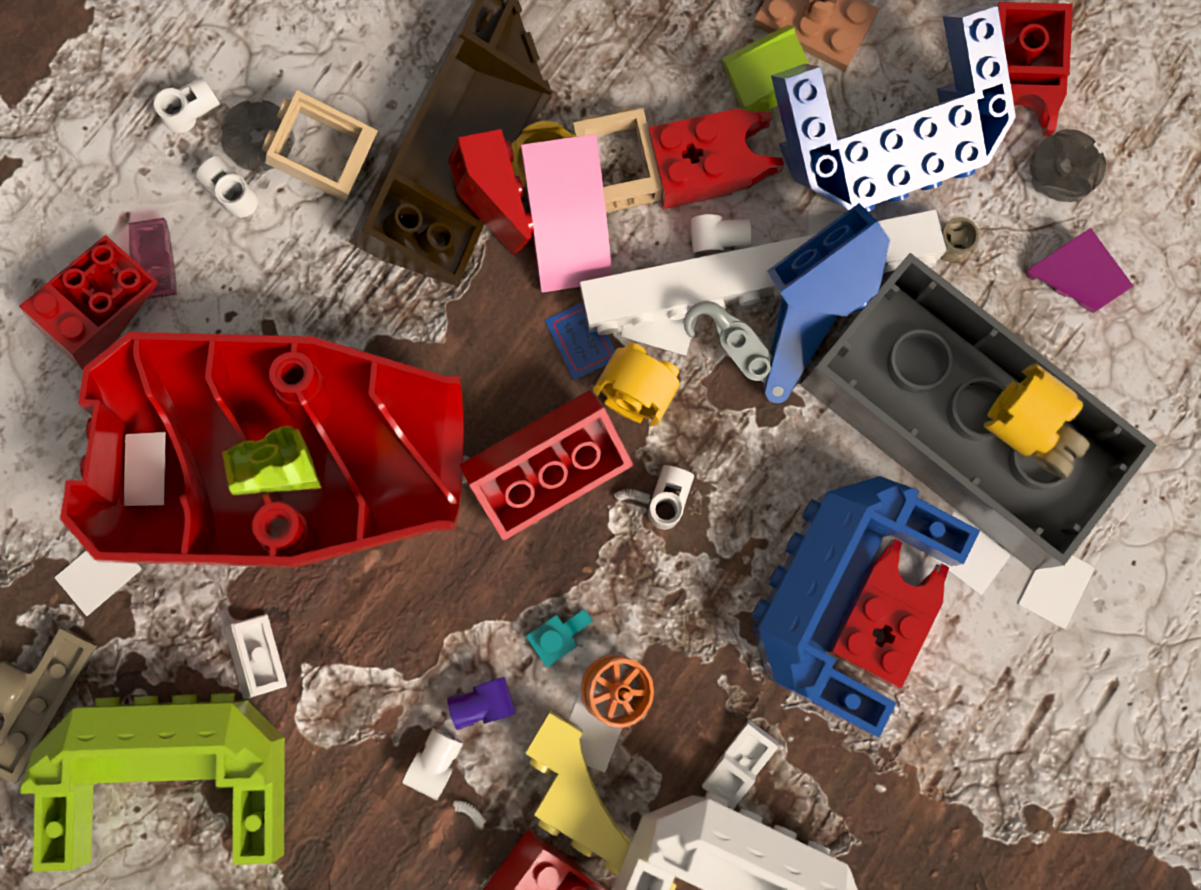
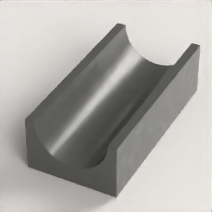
M912 253L906 256L881 286L879 293L870 300L868 305L860 312L801 384L804 389L1030 570L1065 566L1157 446ZM1035 363L1077 394V398L1083 402L1080 412L1069 422L1065 421L1062 425L1083 436L1089 442L1090 447L1083 456L1077 457L1074 460V469L1066 479L1059 478L1039 466L1032 459L1033 454L1022 456L984 427V422L993 421L987 414L999 395L1012 381L1021 383L1026 379L1027 376L1022 371Z

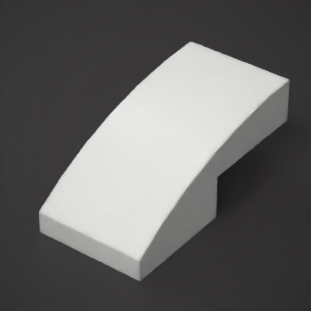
M748 719L703 782L702 787L709 793L729 802L727 806L733 810L756 781V775L778 749L779 741Z

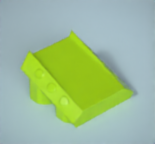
M786 25L721 58V63L741 109L756 112H770L772 108L778 106L771 75L805 63L809 64L795 33V27L791 25Z
M280 427L268 433L263 440L256 442L244 441L234 445L229 450L222 451L228 487L234 495L321 488L307 445L299 430H294L293 427Z

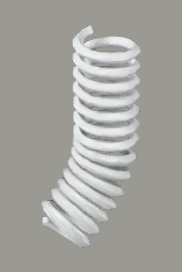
M625 489L621 490V492H616V494L614 493L618 502L626 499H637V501H642V503L647 502L648 505L651 500L649 499L650 494L635 491V489L633 491L632 489L630 491L626 489L627 495Z
M454 801L455 812L458 807V812H464L470 816L479 829L484 827L483 824L486 820H484L485 818L479 811L477 812L478 809L476 807L472 809L473 805L470 806V803Z

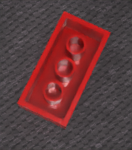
M589 390L461 463L459 466L502 540L505 541L634 465L605 408Z

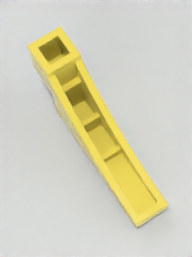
M550 711L525 753L532 757L529 763L539 771L549 775L551 770L557 773L537 807L534 816L540 819L538 825L554 836H558L559 832L573 839L571 843L573 848L588 857L592 853L597 854L606 860L604 866L618 875L631 841L615 823L590 777L580 743L583 730L555 712ZM675 878L672 882L670 890H674L677 886Z

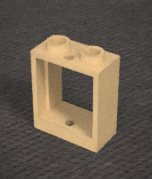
M296 90L293 99L285 98L281 105L277 118L281 119L282 122L277 132L270 130L262 147V150L267 152L265 163L346 202L378 130ZM299 113L357 141L338 183L280 155Z
M630 107L622 108L615 111L612 115L602 117L588 115L573 123V134L576 137L593 134L599 137L632 129L637 130L648 178L603 187L606 213L661 201L663 188L643 108L636 110Z

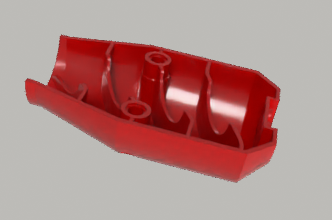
M154 332L126 333L83 369L78 404L92 416L86 423L87 451L80 461L82 480H66L60 520L95 561L102 563L300 567L433 531H453L456 527L463 472L459 465L464 460V410L460 376L439 375L313 336ZM283 426H290L294 430H299L313 460L321 488L237 495L231 493L228 487L222 451L229 450L234 445L244 441L256 442L263 440L268 433ZM165 432L164 505L124 506L125 434Z

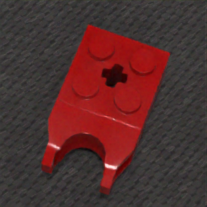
M999 2L997 6L1014 106L1023 105L1034 110L1042 129V135L1051 136L1056 131L1059 110L1067 95V80L1070 75L1073 4Z
M733 109L649 127V134L663 188L661 196L663 210L732 195V192L750 189L763 179L782 172L784 168L783 158L755 154L748 148L745 142L759 131L770 127L772 120L771 112ZM690 159L696 161L697 163L691 164Z
M893 539L890 540L882 555L868 567L826 653L890 687L902 689L943 604L944 584L949 567L942 563L941 565L936 564L932 572L919 585H909L902 579L898 569L900 550L903 543ZM874 629H883V634L885 635L883 642L875 644L877 638L872 636Z

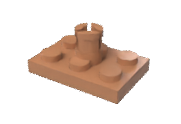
M765 0L755 17L753 26L771 34L786 25H791L795 27V33L804 52L846 72L880 8L864 0Z

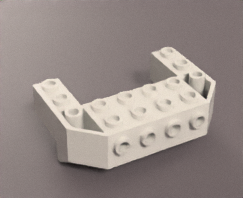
M709 792L706 793L705 798L691 795L642 816L612 889L670 890L674 877H677L703 890H858L849 865L829 856L830 849L812 841H808V844L805 845L795 840L796 833L778 825H775L774 829L761 824L763 820L761 816L742 808L740 813L727 808L729 803L727 800Z

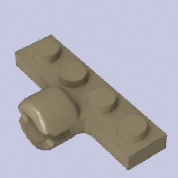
M62 627L57 632L34 672H27L7 661L0 662V713L5 718L4 725L0 730L1 778L14 784L21 779L28 766L33 749L44 739L95 651L97 643Z

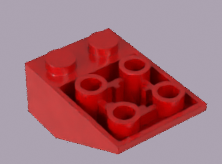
M502 129L459 137L448 158L458 196L512 255L518 254L532 238L531 234L534 232V225L528 211L525 212L521 198L524 196V190L520 177L514 176L511 162L514 161V154L510 141L504 140Z
M104 235L19 307L33 326L83 370L88 363L115 342L159 283L108 236Z
M528 829L483 890L610 889L557 847Z

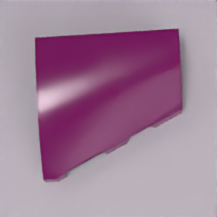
M1091 228L1025 272L1028 278L1032 280L1038 278L1055 287L1054 292L1063 297L1075 299L1079 306L1092 313L1134 287Z

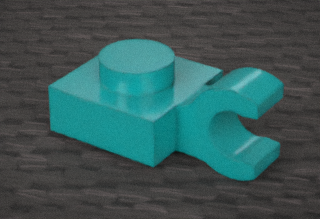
M586 609L565 623L556 615L528 634L526 638L545 666L549 667L579 646L573 635L592 623L593 619Z

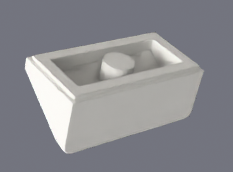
M267 614L231 623L225 627V634L244 700L287 686Z

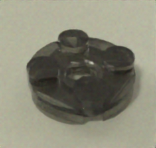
M247 100L236 104L226 113L221 123V145L227 156L240 168L253 171L256 174H264L274 168L265 163L267 152L262 150L269 131L277 132L282 122L281 119L277 118L280 107L266 100L253 103ZM254 129L257 132L263 129L266 130L263 135L264 139L255 143L251 142L252 136L250 132ZM293 129L280 153L281 156L286 158L290 154L296 140Z
M1074 129L1058 131L1044 139L1034 150L1030 161L1031 184L1037 192L1044 193L1053 200L1060 202L1081 201L1102 182L1105 176L1106 158L1103 151L1099 154L1098 149L1093 145L1096 141L1082 131ZM1067 158L1071 160L1070 165L1076 167V171L1067 173L1061 168L1060 163Z

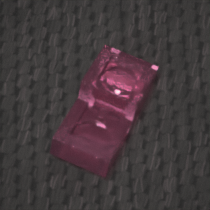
M159 218L129 223V255L159 283L147 299L177 295L173 249L166 219Z

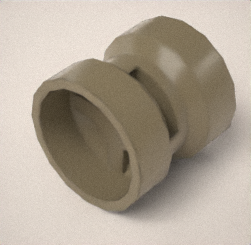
M957 217L945 224L941 231L947 251L940 259L952 263L960 261L976 246L979 240V231L973 221L968 218Z
M1062 425L1056 432L1059 435L1056 444L1045 454L1038 450L1035 451L1032 459L1051 474L1066 479L1074 469V460L1077 457L1083 456L1090 447V444L1079 433Z

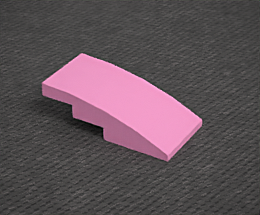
M596 134L521 145L528 203L534 225V232L532 234L541 292L580 287V282L611 276L607 217Z

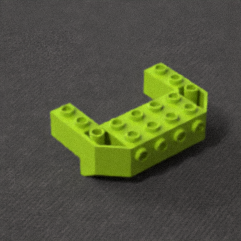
M235 693L211 694V701L196 702V694L173 695L172 702L158 703V696L134 697V704H120V697L95 698V705L74 708L33 749L21 784V794L35 793L32 872L72 871L92 861L94 784L216 779V787H233L232 865L273 864L284 856L285 737L248 700H235Z

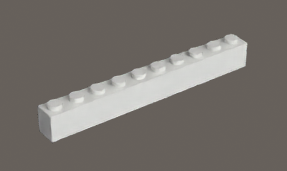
M936 210L878 221L890 238L882 277L891 276L909 253H912L928 267H933L937 264L936 261L947 251ZM816 234L580 282V292L589 332L597 331L598 335H607L617 332L619 326L633 324V327L640 328L655 323L654 319L668 316L669 320L684 319L686 312L691 306L703 301L715 302L725 309L726 304L739 302L740 306H748L760 302L761 297L774 295L775 299H782V295L779 293L767 270Z

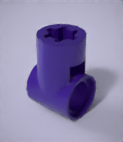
M505 676L472 687L473 692L466 694L462 692L447 697L449 712L456 730L472 726L474 722L481 720L483 724L516 713Z

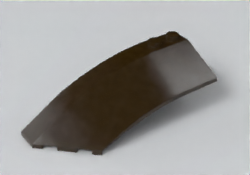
M519 0L472 1L409 115L349 239V243L379 260L454 286L459 285L484 223L457 194L448 163V158L459 137L502 129L504 140H509L512 145L514 140L516 141L523 133L522 130L535 123L548 97L552 94L548 80H543L537 64L540 58L531 33L526 32L520 17L522 8Z

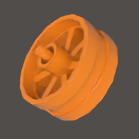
M610 654L598 658L589 665L582 676L580 694L582 703L589 714L608 726L624 728L634 725L646 715L652 705L654 687L652 678L644 666L626 656ZM619 663L629 664L632 668L620 680ZM611 666V678L603 679L600 677L602 672ZM638 675L640 688L628 686ZM598 682L602 685V693L593 696L595 684ZM633 695H636L638 698L631 708L628 702L632 699ZM609 699L603 716L598 712L595 704ZM619 702L625 713L613 718L617 703Z

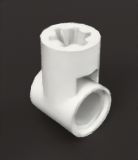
M202 76L178 90L175 88L161 90L154 99L156 112L165 125L176 133L189 131L193 128L196 118L220 105ZM181 107L179 112L173 115L170 114L174 108Z
M211 157L199 167L196 174L197 180L232 215L242 218L249 216L255 211L258 204L256 194L246 181L221 157ZM242 191V195L238 199L231 201V197L235 193Z
M705 214L691 219L693 256L696 258L751 247V224L749 218L723 220L720 215Z
M663 465L648 508L649 521L653 526L658 529L667 530L678 523L683 515L686 500L694 479L692 473L674 466ZM668 487L680 491L679 496L672 492H664V488ZM662 502L671 504L675 509V517L670 520L659 518L655 511L656 505Z
M432 728L425 742L426 747L423 753L418 752L405 775L403 784L438 800L453 771L450 765L453 759H456L463 742L447 732Z

